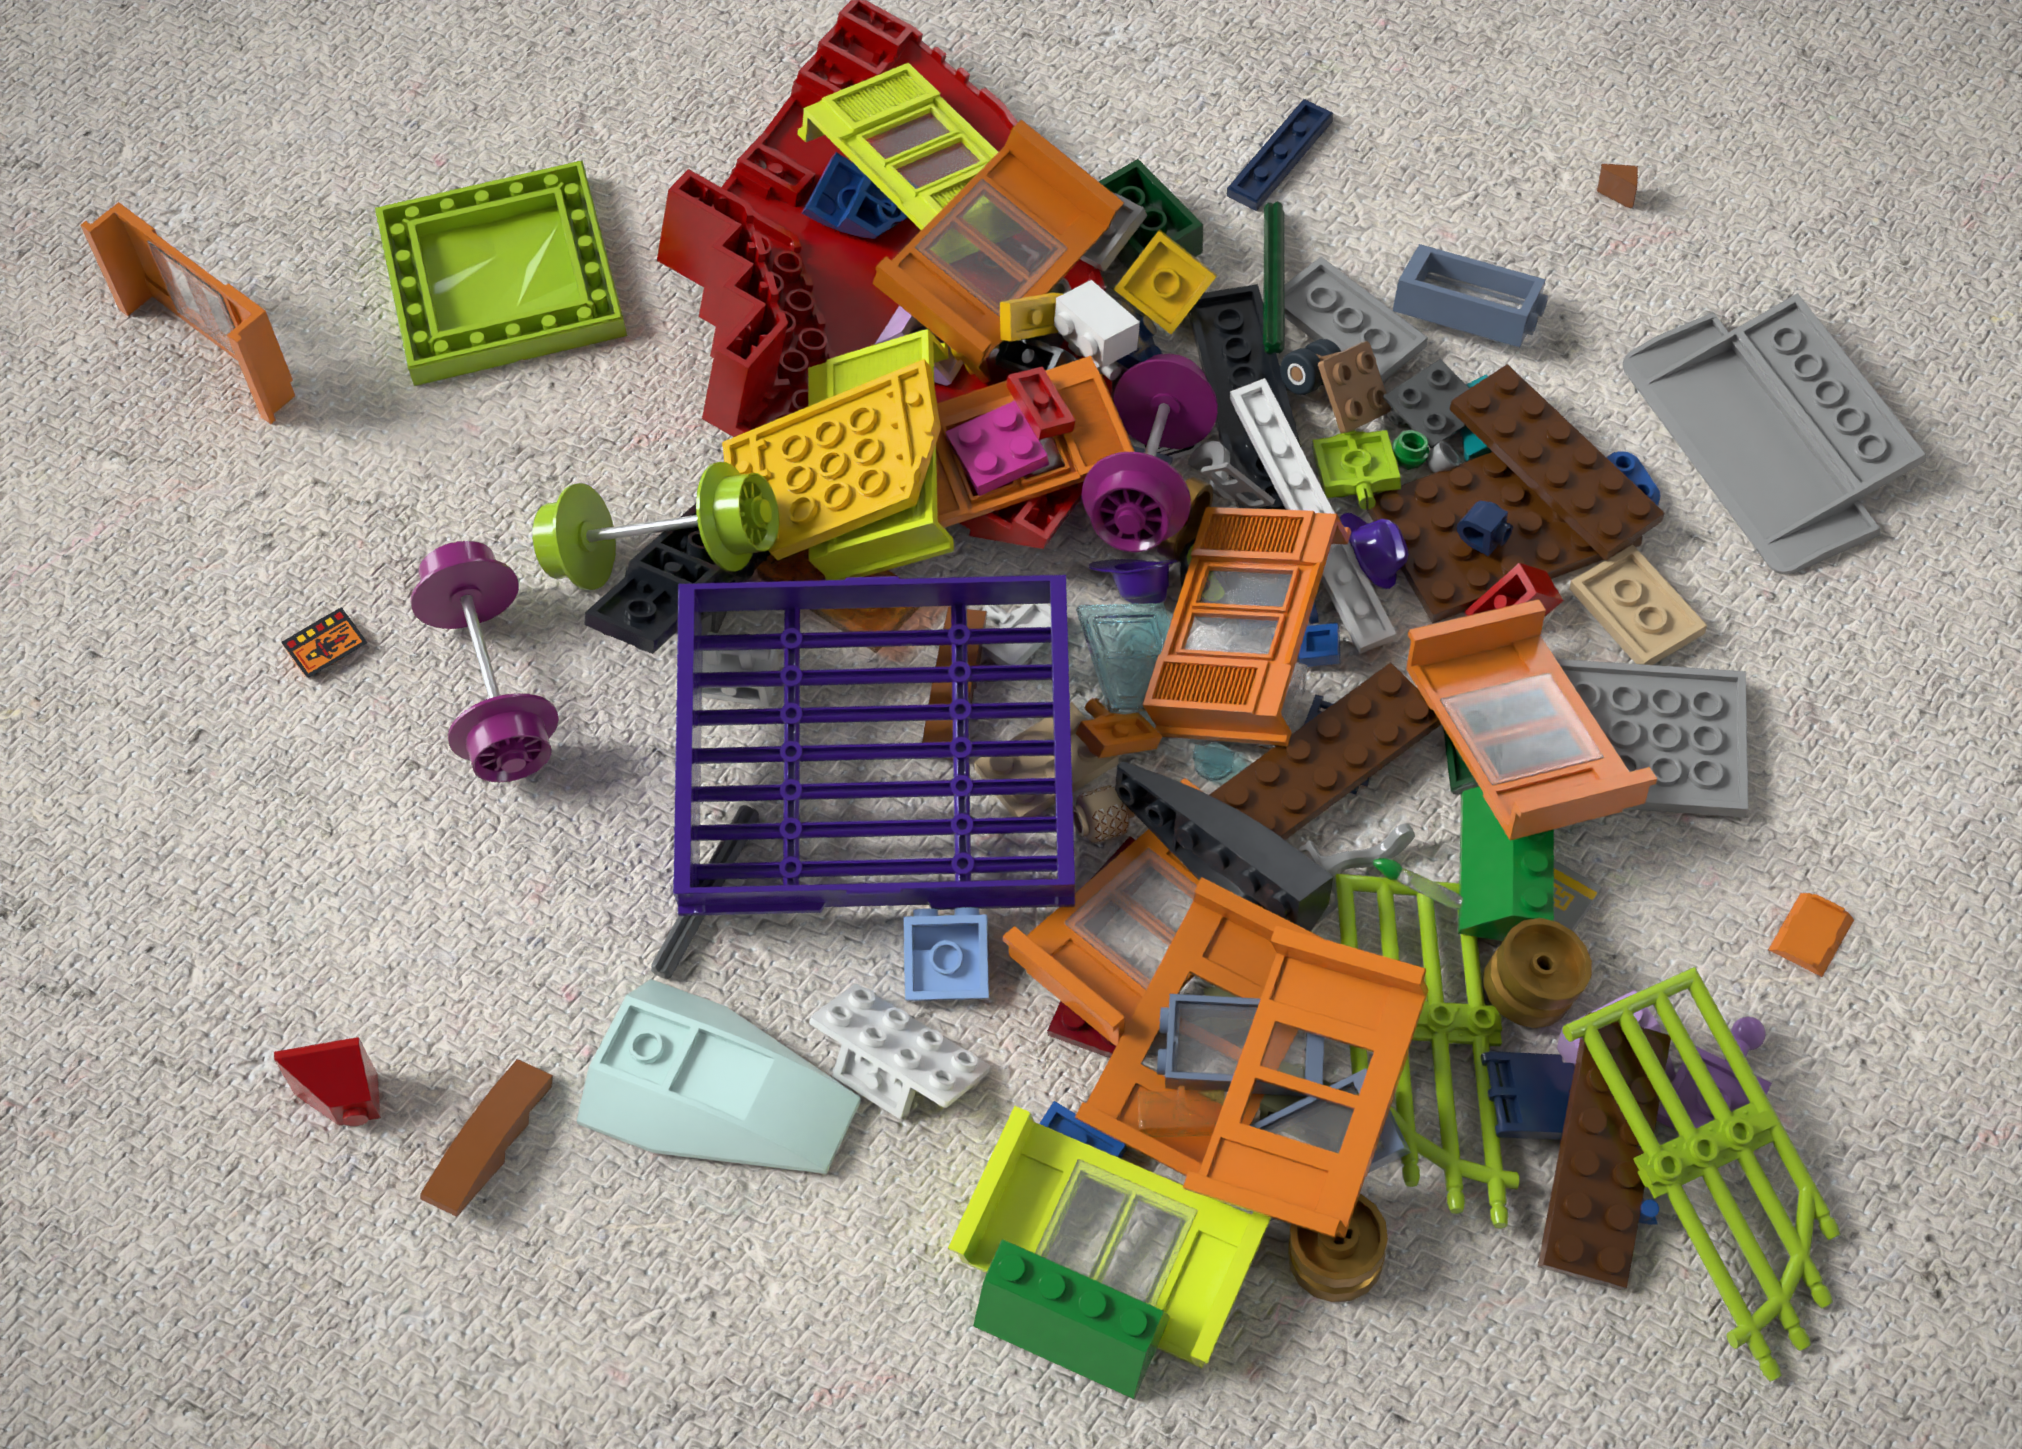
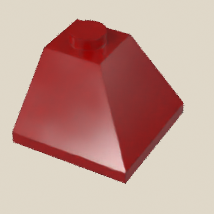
M359 1037L274 1052V1060L294 1095L337 1125L355 1127L366 1124L368 1120L381 1118L378 1073Z

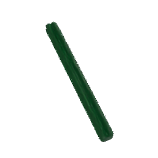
M1278 201L1274 204L1268 202L1264 207L1263 345L1265 346V352L1269 355H1272L1274 352L1280 354L1285 349L1283 204Z

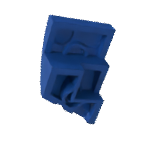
M837 152L831 157L802 214L827 227L850 235L872 239L877 238L908 218L852 161ZM909 182L915 189L919 188L913 183Z

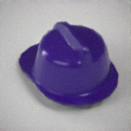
M1352 513L1341 515V523L1344 527H1349L1351 530L1349 542L1364 574L1382 589L1392 588L1396 584V572L1407 562L1409 555L1407 545L1398 525L1385 519H1379L1368 524Z
M1110 559L1092 562L1089 564V568L1096 571L1111 572L1122 598L1134 605L1142 606L1162 603L1166 600L1169 586V564L1176 563L1177 561L1176 559L1157 562L1135 559Z

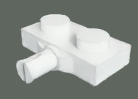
M1023 604L1020 608L1010 613H1007L997 605H986L983 611H987V618L998 625L997 628L1051 627L1050 606L1047 604ZM1044 643L983 644L982 649L983 654L998 665H1022Z

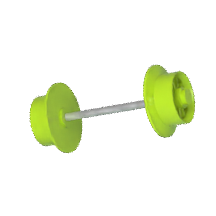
M716 462L709 465L701 476L696 497L697 515L614 527L610 512L599 493L587 484L576 483L566 487L560 494L557 502L547 503L538 510L533 522V546L540 566L550 577L554 579L569 578L574 585L583 590H596L601 588L611 575L616 556V538L699 527L703 544L717 566L725 571H738L747 565L753 553L767 551L774 545L779 529L778 505L769 482L758 473L741 475L733 465L727 462Z

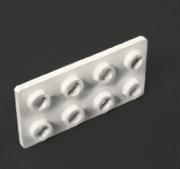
M853 984L812 1014L810 1018V1025L842 1044L832 1077L899 1119L909 1113L916 1091L938 1105L947 1108L984 1078L990 1069V1065L979 1059L974 1053L961 1048L943 1037L938 1031L930 1029L909 1016L904 1010L894 1007L875 995L871 990L859 984Z

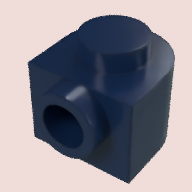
M1478 501L1457 524V532L1468 546L1489 556L1498 545L1503 546L1508 541L1513 531V525L1507 522L1508 512L1501 509L1497 504Z

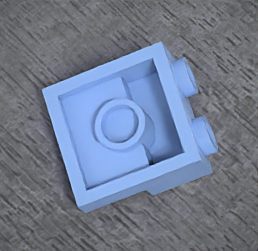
M966 907L954 909V915L938 916V909L913 910V916L904 917L906 1001L989 999V933L987 914L979 915V908Z

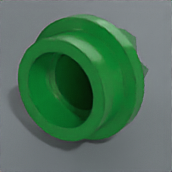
M1413 430L1404 431L1392 443V449L1398 466H1403L1407 470L1419 468L1429 456L1428 440L1420 432Z

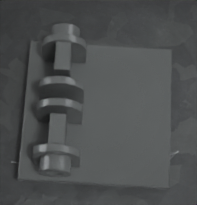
M1441 359L1383 395V399L1392 407V411L1388 413L1390 421L1394 425H1405L1407 423L1414 431L1420 432L1427 438L1428 446L1431 449L1440 441L1446 440L1466 426L1449 409L1451 401L1467 391L1469 387Z

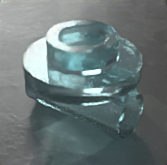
M1196 743L1193 751L1194 768L1198 775L1206 780H1222L1232 772L1236 752L1230 751L1221 744L1211 743L1202 745Z

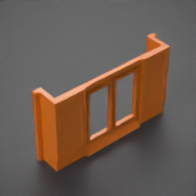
M1092 356L1046 370L1047 375L1075 419L1073 432L1052 437L1064 467L1028 479H1024V476L1012 481L1013 484L992 490L981 496L973 497L961 464L950 447L945 432L1015 401L1006 387L1007 381L937 403L941 425L936 442L938 522L943 528L1083 482L1089 470L1099 460L1115 453L1135 452L1103 376L1097 370Z
M1201 877L1194 891L1193 902L1087 1103L1082 1102L1075 1119L1184 1176H1187L1188 1171L1199 1174L1222 1106L1192 1090L1166 1089L1165 1076L1157 1075V1072L1142 1065L1160 1029L1161 1007H1169L1170 994H1179L1189 973L1236 997L1261 999L1277 954L1270 942L1275 926H1281L1319 938L1322 937ZM1180 1018V1034L1238 1063L1242 1049ZM1277 1024L1262 1066L1277 1071L1299 1030ZM1252 1093L1242 1120L1243 1124L1251 1125L1265 1094Z
M1276 925L1270 942L1277 954L1199 1174L1188 1171L1183 1188L1333 1238L1338 1236L1345 1239L1429 991L1424 981L1426 968ZM1278 1023L1374 1052L1359 1096L1263 1067L1262 1064L1276 1024ZM1256 1081L1266 1082L1353 1109L1354 1111L1339 1154L1243 1124L1242 1120Z

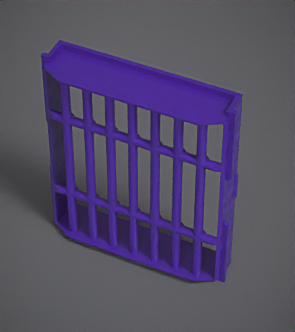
M1066 575L900 579L898 576L848 577L845 580L678 584L673 895L678 905V915L821 913L824 907L929 905L931 909L954 910L966 907L979 909L1075 907ZM1050 604L1051 627L968 629L967 606ZM951 606L950 629L800 632V610ZM784 610V631L782 633L702 635L701 612ZM1051 643L1052 664L968 665L967 645ZM952 646V664L950 667L800 669V649ZM784 649V668L782 671L702 672L703 651ZM1052 680L1053 702L975 704L968 702V682ZM952 682L951 704L800 707V686ZM784 686V706L782 708L702 710V688ZM1053 718L1054 740H969V720ZM953 720V740L951 742L800 745V724ZM784 724V743L782 746L701 748L702 726ZM1054 756L1055 778L970 779L969 758ZM953 758L954 778L952 780L800 784V762ZM784 762V782L782 784L701 786V764ZM1055 794L1056 816L970 817V796ZM954 796L953 819L800 822V800ZM783 800V821L781 823L700 825L701 802ZM1056 833L1057 855L971 856V835ZM954 835L955 856L953 858L800 861V839ZM783 839V860L781 862L700 864V841ZM1057 872V879L971 881V874ZM955 874V881L799 885V878ZM783 878V885L698 887L699 880Z

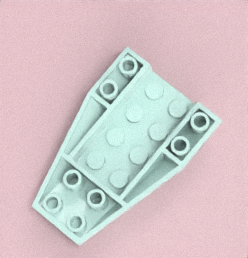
M650 979L625 996L588 1067L577 1124L652 1153L827 1174L861 1102V1097L728 1007Z

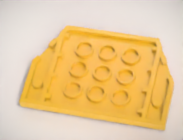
M925 359L722 442L724 462L733 465L741 475L748 473L762 475L769 482L775 494L779 512V529L776 541L768 551L777 560L916 506L941 430L931 366Z

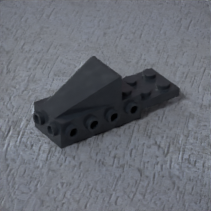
M696 503L681 517L697 515ZM699 527L664 531L629 561L625 577L585 612L584 625L653 654L675 633H678V584L743 582L744 580H749L755 570L764 562H768L773 555L768 550L755 552L752 554L747 565L741 570L725 571L717 566L709 556L703 544ZM727 611L701 612L702 635H707L708 632L718 633Z

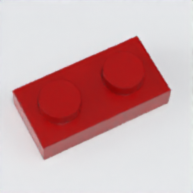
M1043 367L1008 375L1006 387L1038 440L1073 432L1075 419Z

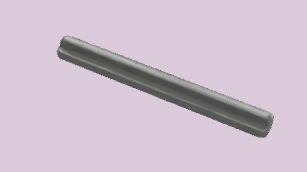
M742 805L730 824L757 823L759 821V812L747 805ZM721 840L708 863H735L747 840ZM726 879L699 880L698 887H722ZM706 915L678 916L651 964V971L655 975L663 979L672 977Z

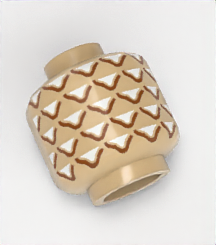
M1112 785L1080 794L1077 797L1076 806H1073V823L1080 837L1086 836L1093 843L1124 835L1129 829V818L1134 817V813L1120 800L1115 786Z

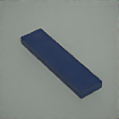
M1303 99L1228 186L1227 197L1257 211L1333 122V112Z

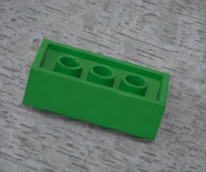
M1480 786L1463 791L1461 794L1458 934L1503 941L1509 931L1524 920L1543 918L1554 921V829L1509 840L1483 797V791Z
M1002 1239L983 1281L973 1327L1135 1400L1170 1316L1159 1308Z

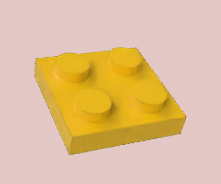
M1159 230L1113 290L1172 335L1217 277V274Z

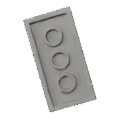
M1319 257L1285 284V318L1314 341L1319 339L1331 340L1341 351L1368 341L1376 358L1382 382L1427 347V336L1323 257Z

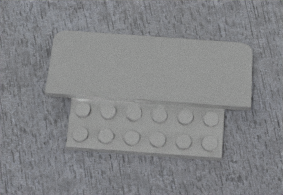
M1798 293L1728 332L1715 313L1712 312L1652 338L1631 350L1623 360V369L1627 377L1769 568L1777 573L1785 575L1794 574L1880 536V527L1859 499L1926 462L1925 452Z

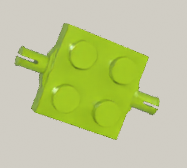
M1354 429L1348 433H1340L1332 437L1312 440L1313 455L1322 490L1326 498L1357 495L1360 508L1366 510V501L1368 509L1375 506L1376 502L1373 492L1380 493L1401 489V476L1387 430L1361 432Z

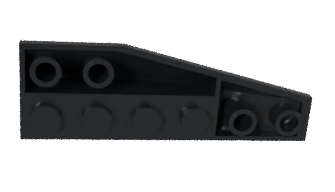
M1121 762L1117 765L1115 790L1120 800L1126 804L1199 881L1203 877L1310 932L1329 905L1333 875L1272 830L1224 802L1200 790L1126 762Z

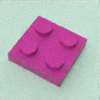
M1015 401L945 432L950 447L979 496L1049 465L1047 453Z

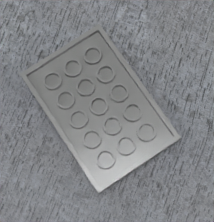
M1556 659L1629 772L1650 767L1657 777L1656 784L1649 787L1645 804L1625 809L1746 817L1748 812L1746 671ZM1542 689L1502 698L1501 729L1558 714ZM1567 728L1501 744L1500 775L1584 754Z

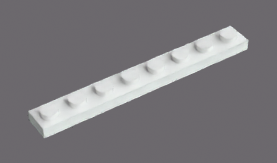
M1264 378L1230 391V400L1285 509L1335 514L1266 379ZM1348 542V545L1331 544L1321 580L1358 653H1364L1395 640L1396 632L1368 577L1360 568L1350 542Z

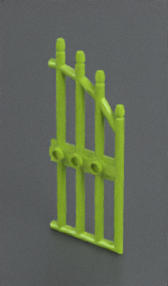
M1335 874L1341 944L1358 949L1353 891L1377 893L1382 956L1398 961L1400 959L1393 894L1417 896L1423 966L1426 968L1425 983L1429 991L1412 1040L1431 1042L1442 1148L1416 1132L1408 1054L1395 1092L1396 1110L1392 1106L1390 1107L1411 1153L1401 1157V1163L1404 1165L1402 1167V1177L1405 1185L1415 1187L1419 1184L1420 1169L1417 1164L1419 1163L1418 1154L1444 1170L1446 1191H1448L1447 1205L1451 1213L1459 1214L1464 1210L1465 1198L1462 1192V1177L1487 1184L1489 1205L1492 1206L1490 1209L1492 1223L1495 1228L1507 1227L1509 1217L1508 1209L1505 1207L1507 1204L1505 1188L1517 1190L1519 1174L1503 1170L1500 1138L1496 1136L1495 1126L1498 1125L1495 1104L1489 1101L1488 1090L1491 1089L1488 1070L1487 1066L1482 1065L1480 1057L1481 1054L1490 1051V1046H1501L1502 1023L1498 1010L1494 1006L1485 1005L1477 937L1460 934L1468 1004L1444 1002L1434 898L1456 899L1459 915V883L1401 878L1390 880L1386 877ZM1449 1043L1470 1044L1473 1048L1485 1166L1460 1159ZM1349 1045L1352 1075L1365 1068L1368 1069L1367 1050Z
M1693 967L1566 1024L1562 1027V1031L1569 1042L1581 1037L1584 1040L1644 1152L1633 1158L1639 1169L1637 1173L1644 1186L1648 1187L1654 1199L1666 1193L1737 1325V1327L1727 1333L1729 1344L1734 1349H1737L1746 1343L1755 1360L1759 1361V1368L1763 1375L1771 1382L1781 1377L1782 1374L1776 1359L1771 1357V1350L1761 1330L1778 1316L1784 1329L1789 1332V1339L1798 1351L1811 1346L1809 1336L1805 1328L1800 1326L1801 1321L1790 1300L1802 1277L1805 1285L1811 1289V1296L1821 1309L1833 1303L1831 1293L1827 1286L1823 1285V1278L1810 1257L1814 1219L1819 1222L1818 1227L1828 1240L1841 1234L1838 1224L1830 1216L1827 1204L1696 967ZM1686 989L1689 990L1750 1101L1749 1104L1732 1112L1669 997ZM1651 1005L1654 1006L1715 1120L1695 1128L1633 1013ZM1618 1021L1674 1124L1679 1137L1662 1145L1659 1144L1598 1029ZM1770 1143H1773L1799 1190L1795 1227L1753 1151ZM1736 1159L1790 1255V1259L1779 1281L1718 1168ZM1701 1176L1768 1298L1752 1315L1682 1185Z

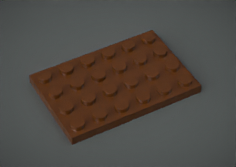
M1494 452L1461 463L1452 470L1439 471L1403 484L1401 489L1384 491L1373 495L1376 503L1371 509H1368L1366 501V510L1373 522L1385 519L1398 525L1409 554L1408 560L1401 567V570L1432 624L1467 610L1518 563L1545 570L1549 577L1553 579L1604 560ZM1478 501L1497 504L1501 509L1508 512L1507 522L1513 525V531L1508 541L1503 546L1498 545L1489 556L1468 546L1457 532V524ZM1643 536L1633 541L1631 544L1623 548L1621 551H1623L1631 545H1634L1635 547L1641 546Z

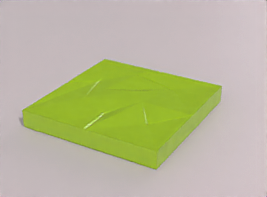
M583 160L375 208L407 366L414 386L628 336Z

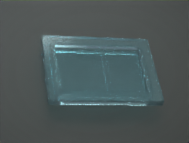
M1164 603L1078 605L1076 612L1109 713L1146 711L1142 704L1158 654H1161L1170 627Z

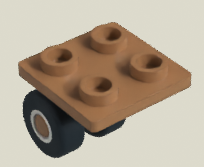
M1319 339L1308 344L1305 348L1288 353L1282 359L1280 366L1281 377L1285 386L1291 392L1298 395H1306L1317 390L1321 385H1325L1340 433L1342 434L1363 426L1391 411V406L1383 399V395L1387 394L1376 364V358L1368 341L1341 351L1331 340Z

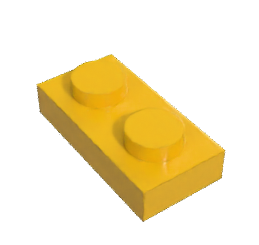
M1048 293L1000 302L1001 340L1016 341L1058 333L1059 331L1054 326L1056 298L1063 294Z

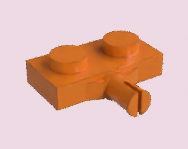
M1094 698L1090 699L1085 705V710L1094 719L1081 721L1075 733L1086 744L1089 751L1098 758L1157 749L1163 737L1139 712L1130 714L1113 713L1108 711L1098 698H1095V700Z

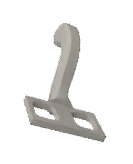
M1209 441L1201 444L1190 455L1188 464L1197 471L1202 469L1201 473L1210 479L1213 493L1218 497L1235 499L1246 508H1257L1274 504L1275 499L1230 464L1229 451L1220 442ZM1230 474L1235 479L1227 480V475ZM1252 492L1261 500H1249L1241 493Z
M1408 823L1398 825L1381 843L1368 849L1344 851L1331 856H1321L1311 840L1298 849L1301 853L1308 851L1316 864L1334 876L1332 891L1335 894V901L1326 908L1316 924L1338 907L1335 874H1341L1350 868L1374 866L1373 861L1375 859H1392L1397 856L1415 837V833Z

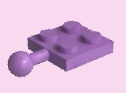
M1746 1016L1739 1018L1731 1028V1032L1745 1058L1749 1050L1757 1049L1765 1040V1028L1754 1017ZM1695 1046L1730 1111L1732 1112L1749 1104L1750 1101L1727 1059L1725 1058L1724 1060ZM1683 1061L1671 1084L1695 1128H1698L1715 1120ZM1755 1075L1767 1095L1772 1083ZM1661 1102L1657 1121L1676 1130Z

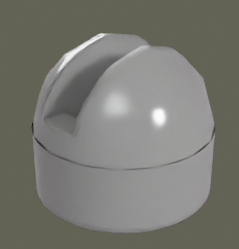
M1440 441L1430 450L1426 462L1428 468L1436 473L1458 467L1460 459L1456 451L1447 442Z

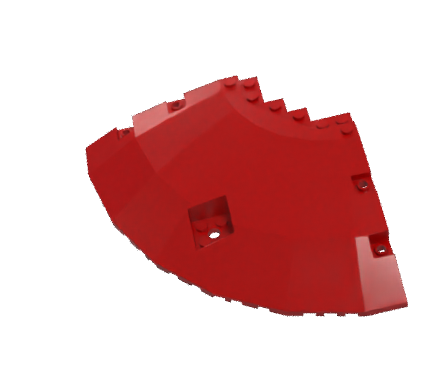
M851 0L839 12L837 23L818 42L817 52L798 71L788 100L764 132L737 159L736 166L732 169L730 177L722 187L688 169L668 189L657 261L704 287L699 317L716 328L710 353L713 363L702 419L732 437L808 407L809 367L826 363L827 359L870 347L876 343L899 307L896 302L872 284L877 270H875L876 266L885 257L892 261L921 231L907 218L875 239L864 238L827 227L802 214L831 157L837 152L850 160L826 135L805 142L798 135V129L803 127L804 108L822 101L823 97L909 63L998 152L1005 146L1012 128L1018 123L1000 99L986 87L979 90L969 81L970 74L964 68L960 67L956 70L945 61L947 54L939 47H935L932 50L922 41L923 33L916 27L867 0ZM928 113L866 139V141L883 158L887 159L950 131L936 117ZM959 142L896 170L906 180L920 188L976 164L980 160L963 143ZM1026 230L995 244L1029 273L1051 251ZM982 251L949 264V266L997 305H1000V302L1020 283L1000 266L990 267L984 264L983 261L993 260ZM1081 259L1063 277L1068 281L1072 290L1090 280L1104 291L1106 290L1099 269H1094L1092 265ZM1064 339L1059 348L1066 350L1078 359L1085 358L1083 355L1077 356L1069 348V343ZM996 348L986 358L991 381L983 383L975 374L970 375L963 363L951 384L946 386L934 382L937 403L1007 381L1010 373L995 364L999 348ZM1103 374V379L1110 395H1112V380ZM1052 437L1039 440L1048 455L1049 465L1025 475L1024 479L1064 467ZM963 469L973 497L977 496L978 493ZM1084 481L960 522L959 524L970 529V537L1044 549L1080 501ZM1009 482L1001 487L1013 484V482Z

